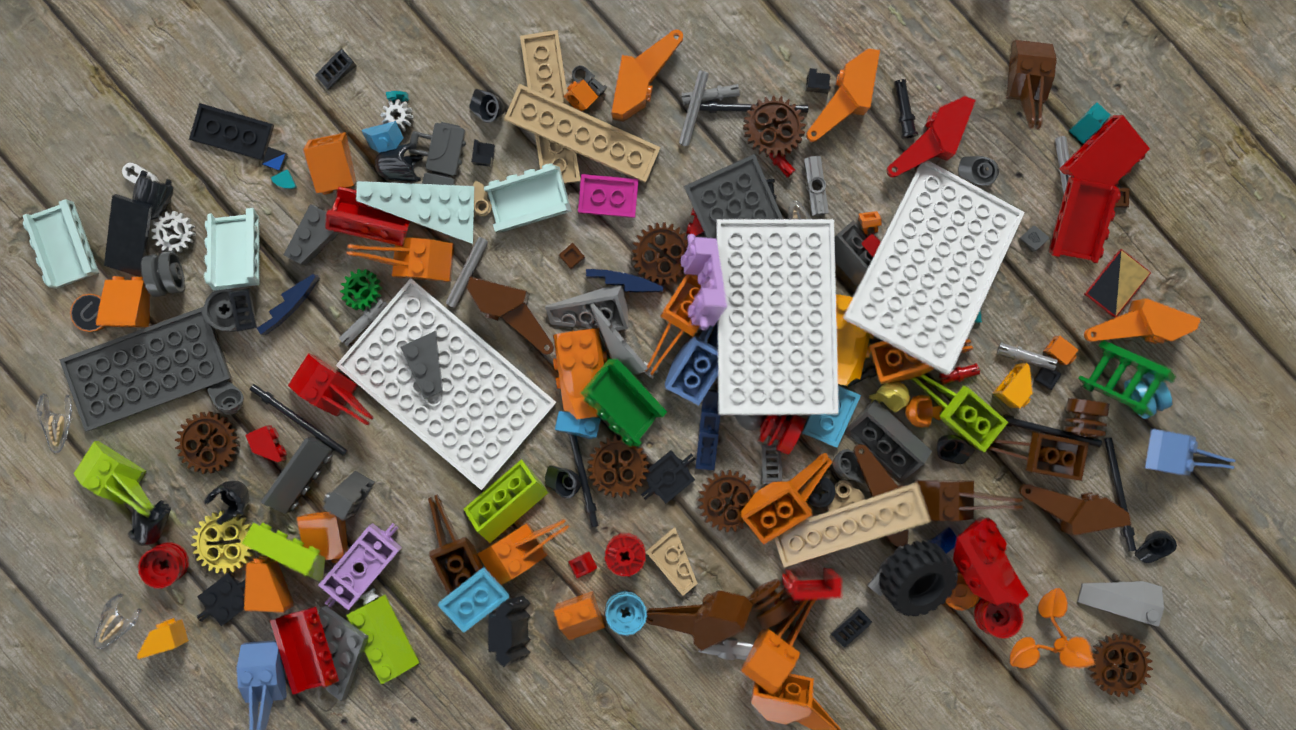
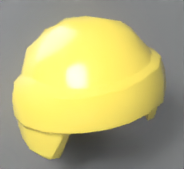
M901 382L885 383L877 390L876 394L869 395V398L872 399L871 402L877 400L879 403L883 402L893 412H898L906 407L910 401L909 390Z

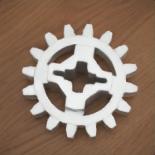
M172 211V214L165 212V217L159 215L160 221L153 222L156 228L151 229V231L155 232L156 235L152 239L158 240L156 246H162L163 251H168L169 249V251L175 252L177 250V252L181 253L182 247L188 249L187 243L194 242L191 236L196 235V233L191 232V229L195 228V226L189 224L191 219L185 218L183 213L178 215L176 211ZM168 229L174 230L179 236L174 235Z

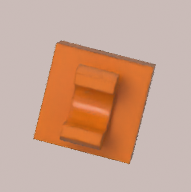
M878 211L858 214L859 222L865 234H868L867 229L869 227H873L875 233L878 232V226H882Z

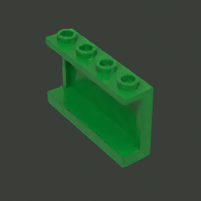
M608 359L580 393L585 398L584 401L598 411L597 415L610 424V428L614 432L619 433L623 437V442L628 446H640V438L657 417H664L667 413L664 407L619 359Z

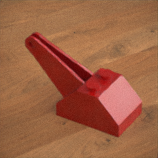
M964 96L939 107L935 112L933 111L925 122L926 132L887 167V175L893 178L934 157L945 161L952 158L956 154L976 100Z
M307 354L288 387L317 408L334 416H339L343 410L369 426L370 422L346 407L348 402L362 415L373 420L374 417L353 396L358 384L313 354Z

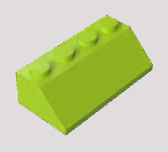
M521 459L468 504L464 511L476 531L491 543L545 497L548 491Z
M253 522L242 544L321 582L323 580L325 557L319 555L320 550L309 546L307 549L303 547L304 542L293 538L292 541L288 540L287 534L279 530L274 533L271 531V526L263 522L261 525Z
M386 594L346 615L352 625L369 636L364 652L381 685L420 663Z

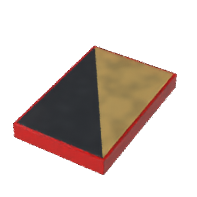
M1119 249L1084 295L1113 318H1116L1151 272L1125 251Z

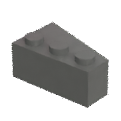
M310 204L283 255L299 264L307 266L330 241H333L340 232L325 229L327 212Z
M354 471L332 493L328 492L323 500L325 503L323 509L342 520L356 515L375 482Z

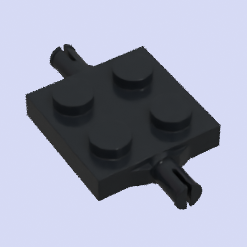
M670 450L648 468L650 473H644L649 488L641 496L647 500L655 493L665 504L695 481L687 466L695 461L696 458L690 453L689 456L682 460Z
M228 572L197 597L205 607V610L197 615L198 619L202 617L199 621L203 622L211 615L220 626H223L244 610L246 579L240 582Z

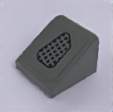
M1033 225L1020 239L1031 252H1034L1049 237Z

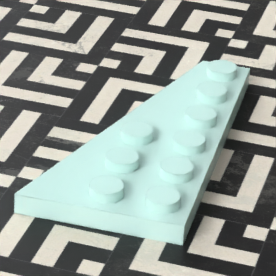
M357 181V202L473 244L474 186Z

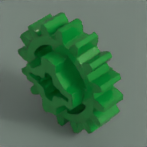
M357 269V274L351 271L350 278L344 277L347 282L341 283L344 289L340 290V293L344 295L341 299L346 302L347 306L352 307L356 311L358 309L365 311V306L371 309V303L377 304L376 297H381V294L378 293V290L382 289L378 285L381 282L380 279L376 278L377 275L367 269L364 271Z

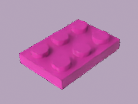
M581 174L578 213L635 218L638 179Z

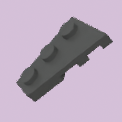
M437 331L401 346V350L424 399L443 392Z

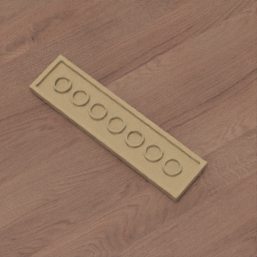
M558 30L520 36L528 88L569 106V102L564 97L567 93ZM535 134L540 169H542L543 165L553 163V165L560 167L564 184L581 182L577 153Z
M522 84L518 85L504 118L505 121L627 176L638 179V181L643 183L647 181L660 150L659 146Z
M915 483L805 519L774 539L783 567H787L927 523L931 520L919 485Z

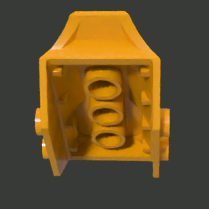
M836 294L838 384L847 386L852 380L861 378L865 357L869 358L871 351L868 346L869 339H873L874 335L843 319L853 297Z

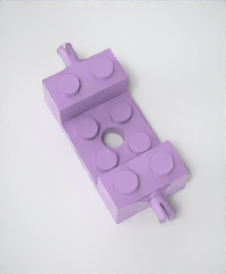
M689 234L687 236L688 247L685 254L681 257V266H684L685 274L698 275V283L701 284V290L689 306L688 316L691 317L692 325H700V329L706 330L709 326L716 324L727 308L717 239L695 237L694 234Z
M373 523L369 525L318 586L330 595L328 600L325 601L328 607L331 608L337 601L349 610L402 547L391 537L398 529L397 525L395 526L392 523L386 531L379 529ZM357 562L364 565V571L361 573L356 572L354 569V565Z

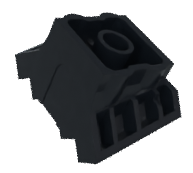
M524 596L503 601L496 610L489 613L488 652H496V660L503 668L523 660L531 653L525 647L531 640L528 637V619L531 615L525 611L530 602Z

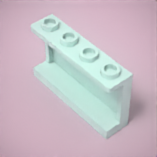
M553 163L543 165L542 169L537 171L535 169L526 170L524 175L517 176V174L507 176L505 181H491L488 183V186L484 187V191L488 192L496 221L493 224L495 232L502 233L572 212L560 167L553 165Z
M67 199L59 201L60 205L33 215H23L24 228L29 232L31 238L29 240L30 245L36 252V262L43 272L42 279L48 287L56 289L99 273L76 206L73 201Z
M247 208L246 215L215 218L212 213L208 214L207 221H205L207 255H205L204 260L207 272L204 273V279L206 284L213 291L259 285V216L255 209Z

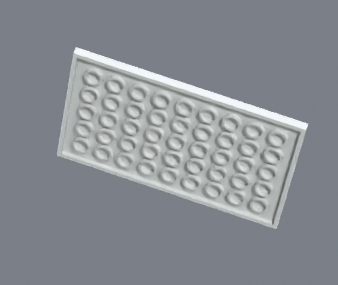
M930 161L920 164L843 319L947 375L950 374L1025 212Z
M717 219V245L727 308L718 319L719 415L838 414L834 219Z
M412 278L408 280L336 364L341 371L480 490L487 485L557 403ZM437 331L443 392L424 399L401 350V346Z

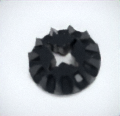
M822 477L807 500L816 507L828 506L835 497L836 490L834 484L828 478ZM820 483L822 489L828 491V493L822 494L821 500L819 494L813 493V491L819 489Z

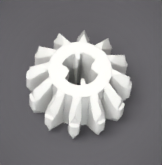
M397 99L395 105L392 101H389V108L383 106V109L386 111L381 113V117L385 118L382 121L383 124L396 121L399 129L401 128L403 131H406L405 125L411 127L412 124L408 120L414 119V116L410 114L413 110L411 107L407 108L408 104L406 102L401 104L400 100ZM396 113L401 115L400 118L398 117V120L394 118V115L397 116Z

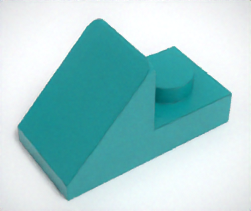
M1096 102L1069 132L1083 144L1102 127V124L1109 118L1110 114Z

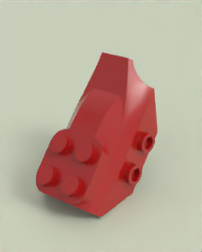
M979 517L957 537L953 561L973 594L997 606L1002 603L1020 605L1030 594L1023 586L1005 554L1006 540L1002 537L996 523L992 519Z

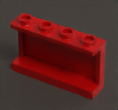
M1113 115L1059 169L1063 174L1070 175L1073 178L1117 186L1119 180L1130 173L1132 167L1137 162L1145 158L1150 148L1124 115Z
M1069 177L1048 249L1050 254L1057 257L1065 255L1082 258L1098 263L1099 258L1101 259L1104 253V241L1109 237L1108 227L1115 216V204L1120 200L1121 193L1119 188L1111 184Z
M338 187L334 205L326 213L325 229L403 246L411 221L357 202V190Z
M823 568V579L797 580L789 569H785V574H782V586L786 588V591L794 600L842 598V579L832 568Z
M316 606L270 620L293 695L306 689L320 686L328 687L339 681Z

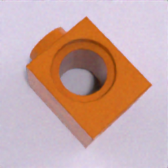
M584 79L578 83L576 81L572 82L567 87L568 92L564 95L571 106L581 112L598 98L597 94Z
M1054 336L1043 352L1051 358L1058 359L1057 363L1060 365H1067L1076 359L1077 355L1075 354L1078 349L1063 337Z

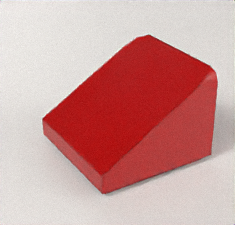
M871 233L861 244L874 257L881 241L874 233Z
M589 551L568 561L576 578L597 569V565Z

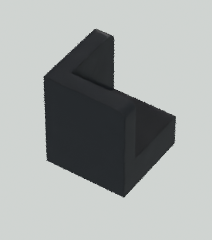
M810 68L807 73L806 91L828 94L831 86H829L830 74L817 73V69Z
M474 139L471 160L473 165L493 167L495 145L482 143Z

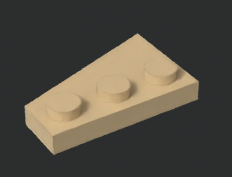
M674 526L647 549L646 553L684 596L698 583Z

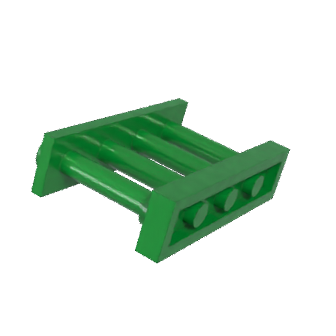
M1102 340L1099 347L1103 351V357L1089 379L1081 375L1078 379L1083 383L1082 387L1090 392L1095 390L1133 408L1132 410L1141 416L1146 414L1152 417L1153 412L1147 407L1148 403L1162 382L1166 380L1173 383L1176 378L1175 374L1169 368ZM1110 359H1119L1120 364L1107 385L1104 387L1096 383ZM1130 365L1137 367L1135 375L1123 394L1121 395L1113 391L1125 369L1130 367ZM1150 373L1154 375V380L1140 402L1130 399L1144 374Z

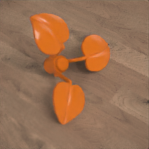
M1055 588L1045 594L1039 602L1038 610L1042 617H1051V622L1061 638L1055 641L1054 648L1041 644L1036 645L1032 637L1020 639L1012 648L1010 654L1011 666L1022 669L1034 666L1040 657L1039 648L1060 653V661L1070 668H1084L1095 664L1088 641L1083 637H1074L1068 641L1055 621V617H1063L1068 608L1066 595L1060 588Z

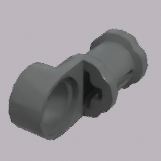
M576 66L572 71L573 80L577 83L581 80L576 79L575 73L578 70H583L586 73L584 80L599 98L605 92L607 86L602 85L596 80L595 75L586 67Z

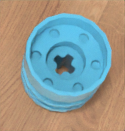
M619 591L613 594L606 602L605 617L610 628L616 633L631 635L639 631L645 624L647 617L646 607L635 593ZM628 607L630 613L622 616L620 610Z

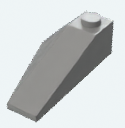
M622 285L605 287L545 307L550 324L568 327L583 326L586 329L598 328L590 307L594 303L616 331L629 328L627 300Z
M592 303L590 307L610 359H619L633 375L645 371L647 366L594 303Z
M1145 581L1082 583L1077 599L1079 603L1158 627L1164 610L1162 586Z

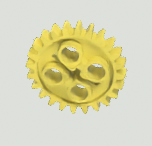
M223 510L219 512V515L214 512L212 513V518L208 515L205 516V521L199 522L201 528L197 527L194 529L198 535L192 536L197 542L191 544V546L197 547L193 554L199 553L200 555L196 560H204L202 567L209 565L208 570L211 571L216 568V573L221 572L223 569V573L226 574L229 572V569L231 572L236 571V566L239 569L242 568L243 563L249 562L246 556L251 557L253 553L250 551L252 548L242 544L251 523L245 525L246 518L239 520V517H236L222 525H218L216 520L224 513ZM231 527L236 529L235 536H232L229 532ZM212 528L217 531L216 538L211 536ZM222 539H223L224 541L233 540V539H240V540H241L240 543H238V542H232V543H228V544H225V543L214 544V545H208V544H207L208 541H211V542L214 541V542H215V541H220V540H222ZM232 546L237 548V555L231 553ZM213 548H216L218 550L217 557L213 556L212 554Z

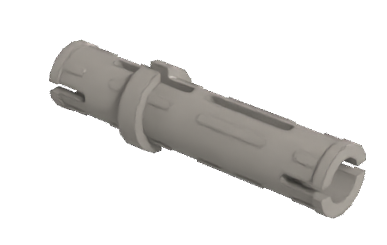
M738 84L724 87L718 85L717 88L704 90L701 102L717 99L723 101V98L740 96ZM693 92L681 93L683 105L690 104Z
M379 297L378 303H374L371 309L366 308L363 311L364 314L339 337L342 343L345 342L344 344L349 346L388 304Z
M1002 342L999 345V348L1002 349L997 351V354L1014 358V361L1021 360L1052 371L1056 368L1052 364H1057L1058 359L1023 350L1020 346L1013 347Z

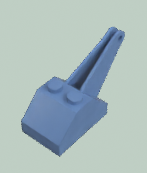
M718 321L715 327L709 326L708 329L702 331L699 338L694 336L681 347L672 361L665 381L666 389L698 406L718 376ZM712 329H713V332H712L711 338H710V340H709V343H706L707 340H708V338H709V335H710V333H711V331H712Z
M1152 429L1145 468L1190 476L1194 465L1230 469L1235 467L1218 463L1194 462L1192 460L1193 453L1228 462H1235L1236 460L1197 449L1196 437Z
M276 640L243 643L240 647L237 663L238 689L245 703H249L250 730H266L273 700H284L287 697L285 669ZM259 702H261L260 712H259V719H258V707H259Z

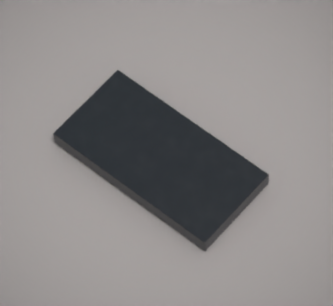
M199 103L189 140L263 161L274 124Z
M118 194L112 195L104 266L138 277L142 276L141 262L142 258L146 256L152 205Z

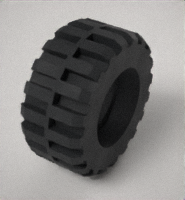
M915 541L911 545L906 544L903 546L904 548L896 550L895 554L892 557L890 556L887 559V563L883 565L882 573H880L879 577L880 589L898 613L914 617L920 614H929V611H935L939 605H943L946 599L953 594L952 590L956 588V581H958L956 565L941 547L930 541H922V543Z

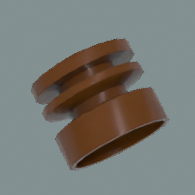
M1068 398L1066 411L1074 413L1075 417L1065 418L1066 422L1074 424L1073 427L1064 426V431L1077 436L1092 438L1106 436V431H1100L1097 428L1098 426L1107 427L1106 423L1098 420L1099 417L1108 416L1110 404Z
M774 579L760 585L747 597L753 603L751 612L761 610L756 619L763 629L779 623L797 608L790 596L780 598L785 588H778L781 585L779 579Z

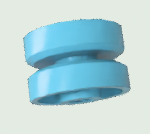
M1150 373L1144 374L1130 399L1140 402L1154 380V375ZM1132 378L1124 382V389H1126ZM1165 382L1160 384L1147 405L1153 412V415L1156 414L1157 410L1163 411L1172 406V397ZM1144 414L1141 417L1147 419L1151 416Z

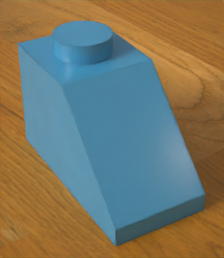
M396 121L362 130L369 147L379 153L396 149L403 140V135Z
M559 411L554 430L593 439L597 438L601 419L595 417L576 419L570 412Z

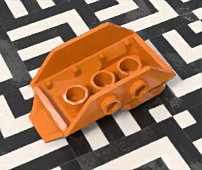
M599 328L553 335L556 352L553 364L554 369L558 370L559 377H556L557 389H561L564 411H569L576 419L597 417L598 411L594 407L589 406L580 393L608 360L607 352L602 350Z

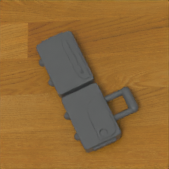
M441 122L434 124L432 135L417 131L412 132L410 143H416V148L419 137L431 140L429 152L417 149L408 150L411 154L427 156L425 168L432 171V174L425 173L422 184L455 185V180L450 178V175L456 176L458 167L462 164L460 159L462 148L466 145V141H464L466 131L463 128H460L458 125Z

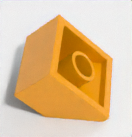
M1027 363L1016 364L992 394L1010 408H1024L1030 402L1031 398L1029 397L1033 393L1030 365Z
M171 618L156 624L157 628L149 632L137 654V659L168 651L188 642L183 620L175 621V618Z

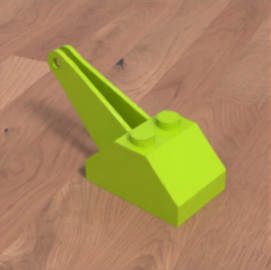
M925 375L918 376L922 381L953 399L947 405L917 378L910 379L944 409L940 415L943 423L958 436L984 453L1008 423L966 386H963L956 394Z
M94 441L73 473L80 484L100 497L119 504L128 503L145 516H149V510L154 508L139 485L147 471L100 441Z

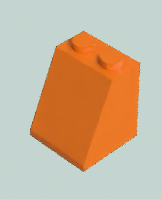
M346 132L308 140L303 151L316 193L330 194L334 192L333 190L338 189V187L351 189L356 182Z
M112 276V280H105L96 325L108 327H149L150 294L145 286L143 277H131V280H125V277Z
M330 512L309 513L297 517L300 538L304 542L303 547L308 549L309 546L320 550L319 555L325 557V560L331 559V563L338 562L348 551L345 520L338 518Z
M262 555L259 558H253V561L247 563L244 610L285 612L293 607L294 602L278 561Z
M593 591L557 603L555 606L554 614L559 628L568 640L605 628Z

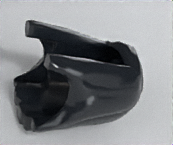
M408 143L397 146L396 149L380 152L375 160L378 174L387 180L421 181V178L417 177L414 173V165L422 160L423 156H404L407 150L416 149V143Z
M142 170L134 185L132 199L152 205L151 220H154L166 209L173 196L174 187L171 186L172 181L170 179H166L165 184L155 180L152 181L147 177L148 172Z
M226 481L218 485L204 500V504H209L218 494H221V500L229 506L216 520L218 525H222L227 521L244 515L245 508L249 502V491L246 485L240 481Z
M163 500L153 505V510H149V516L139 513L133 507L132 530L129 531L128 537L134 543L140 546H149L158 541L171 511L169 504H164Z

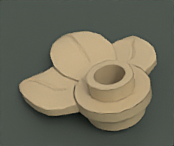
M475 181L473 184L474 217L477 215L486 216L492 210L491 202L487 199L488 192L484 191L485 186ZM481 204L486 205L484 210H480L479 206Z
M840 480L834 486L836 490L835 497L827 506V509L830 512L865 500L864 494L859 489L853 488L850 482ZM845 486L847 491L841 493L840 487Z

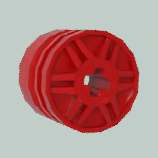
M767 415L760 428L758 441L763 443L767 436H769L767 445L771 446L776 439L778 440L776 449L789 455L803 430L806 419L798 415H792L789 420L786 419L787 415Z
M619 533L608 542L605 550V562L614 574L631 576L643 567L645 562V546L637 535ZM626 551H628V552H629V555H628V556H629L630 558H629V559H628V558H625V559L623 560V559H622V554H621V552H622V553H625Z
M164 542L148 550L140 558L138 573L146 585L153 588H165L172 585L187 572L189 557L186 550L179 544Z
M981 598L974 609V621L977 627L984 633L1001 639L1016 635L1024 621L1020 606L1013 603H1002L997 606ZM998 613V617H993V614Z

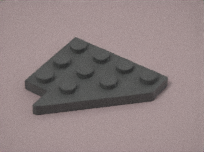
M324 606L320 609L319 617L339 679L338 682L326 687V689L338 700L343 701L347 698L369 636L329 607Z

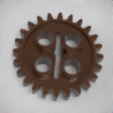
M772 96L771 101L765 97L764 103L761 100H757V106L752 104V111L747 110L746 115L748 117H744L743 121L746 123L743 125V130H747L744 133V137H750L747 144L754 143L752 150L759 148V155L765 151L766 157L770 153H773L774 158H776L777 153L784 157L785 151L791 154V147L796 150L798 147L797 143L801 144L803 140L801 137L805 134L803 129L806 127V124L801 122L804 121L805 117H799L801 109L795 111L796 104L790 106V99L784 103L782 96L779 98V101H776L775 96ZM776 113H783L785 118H778ZM758 118H764L767 122L760 123ZM787 130L791 135L784 136L782 131ZM763 136H771L772 141H766Z
M657 222L654 224V229L651 225H648V231L641 229L643 236H635L639 241L632 242L636 249L631 250V252L635 253L636 256L632 257L631 260H637L633 267H640L638 274L645 273L644 279L650 276V281L653 283L657 279L658 284H661L664 279L665 283L669 284V278L676 282V275L683 277L681 271H684V266H681V257L687 250L688 239L684 240L686 233L679 234L680 227L673 230V224H670L667 228L666 222H663L661 227ZM657 235H662L664 238V242L660 246L655 242ZM648 243H651L658 250L664 249V254L674 259L676 263L673 264L666 257L659 258L660 253L650 248ZM674 245L679 248L677 256L671 254V248ZM648 250L653 253V259L649 262L644 258V254ZM663 261L669 265L666 272H662L660 269V264Z
M200 412V417L197 414H193V420L190 418L186 419L188 425H180L184 430L177 431V434L181 436V438L175 439V441L180 442V445L176 446L175 449H181L177 456H184L182 463L189 462L188 469L195 466L194 472L201 470L202 474H206L209 470L211 474L215 473V468L217 471H222V466H229L227 460L234 461L231 455L238 454L234 447L240 446V444L235 443L239 436H234L233 434L237 429L230 428L233 422L226 423L227 417L220 419V413H216L213 416V412H208L206 416L205 412ZM204 424L208 426L207 434H204L202 431ZM220 435L224 438L223 445L218 443ZM205 439H209L208 443L210 446H206L207 442ZM193 440L197 442V448L195 450L191 447V442ZM208 451L213 454L211 461L206 457Z
M614 436L612 442L609 438H606L607 444L600 441V449L594 447L597 453L590 454L594 459L587 462L592 465L587 471L593 473L589 476L590 480L595 479L592 485L594 487L600 485L598 488L599 492L605 489V496H608L611 492L613 498L616 497L617 493H619L620 498H623L624 493L630 497L631 490L636 493L638 492L637 485L643 487L641 480H647L644 473H650V471L645 467L650 465V463L644 461L648 458V455L642 454L644 452L643 447L637 449L638 446H628L623 442V437L618 441L616 436ZM616 450L619 451V463L623 466L619 469L622 480L621 484L618 483V471L614 468L618 465L615 453ZM631 452V459L624 461L623 454ZM611 454L613 456L612 461L604 463V457ZM627 471H633L634 473L633 478L630 480H625L624 478ZM609 473H614V480L612 482H606V476Z
M720 470V476L713 473L714 479L712 480L707 477L708 484H701L704 491H698L702 498H697V501L702 502V505H699L697 508L704 510L700 516H707L704 521L705 523L712 521L711 528L718 525V531H721L723 527L727 533L730 527L734 532L737 531V526L744 529L743 523L745 521L741 516V511L755 494L753 490L756 489V486H749L752 480L745 481V474L739 477V471H735L733 475L731 470H728L726 475L723 470ZM727 482L730 489L728 492L723 493L721 485ZM735 486H737V491L732 495ZM739 493L745 494V501L743 503L737 501ZM726 497L730 498V501L732 502L731 505H726V501L724 500ZM713 499L719 500V507L717 509L711 507ZM723 507H724V510H723V512H722V515L719 516V515H718L719 512H720V511L723 509ZM730 509H733L735 511V517L729 520L727 518V512Z
M1113 633L1112 639L1106 635L1105 642L1100 639L1098 640L1100 643L1099 647L1093 645L1096 652L1091 653L1095 664L1088 668L1089 671L1094 672L1090 677L1096 679L1094 684L1100 686L1102 691L1107 690L1109 695L1114 693L1117 697H1120L1122 692L1125 697H1128V691L1135 695V688L1142 690L1140 684L1147 685V682L1144 680L1145 677L1151 678L1147 671L1153 670V668L1148 666L1153 661L1146 658L1150 655V652L1144 651L1146 646L1140 644L1138 639L1133 640L1131 635H1128L1126 638V635L1123 633L1119 637ZM1114 650V656L1112 658H1109V652ZM1133 652V658L1128 661L1129 653ZM1112 669V676L1107 678L1106 674L1108 670ZM1131 671V678L1126 680V674Z

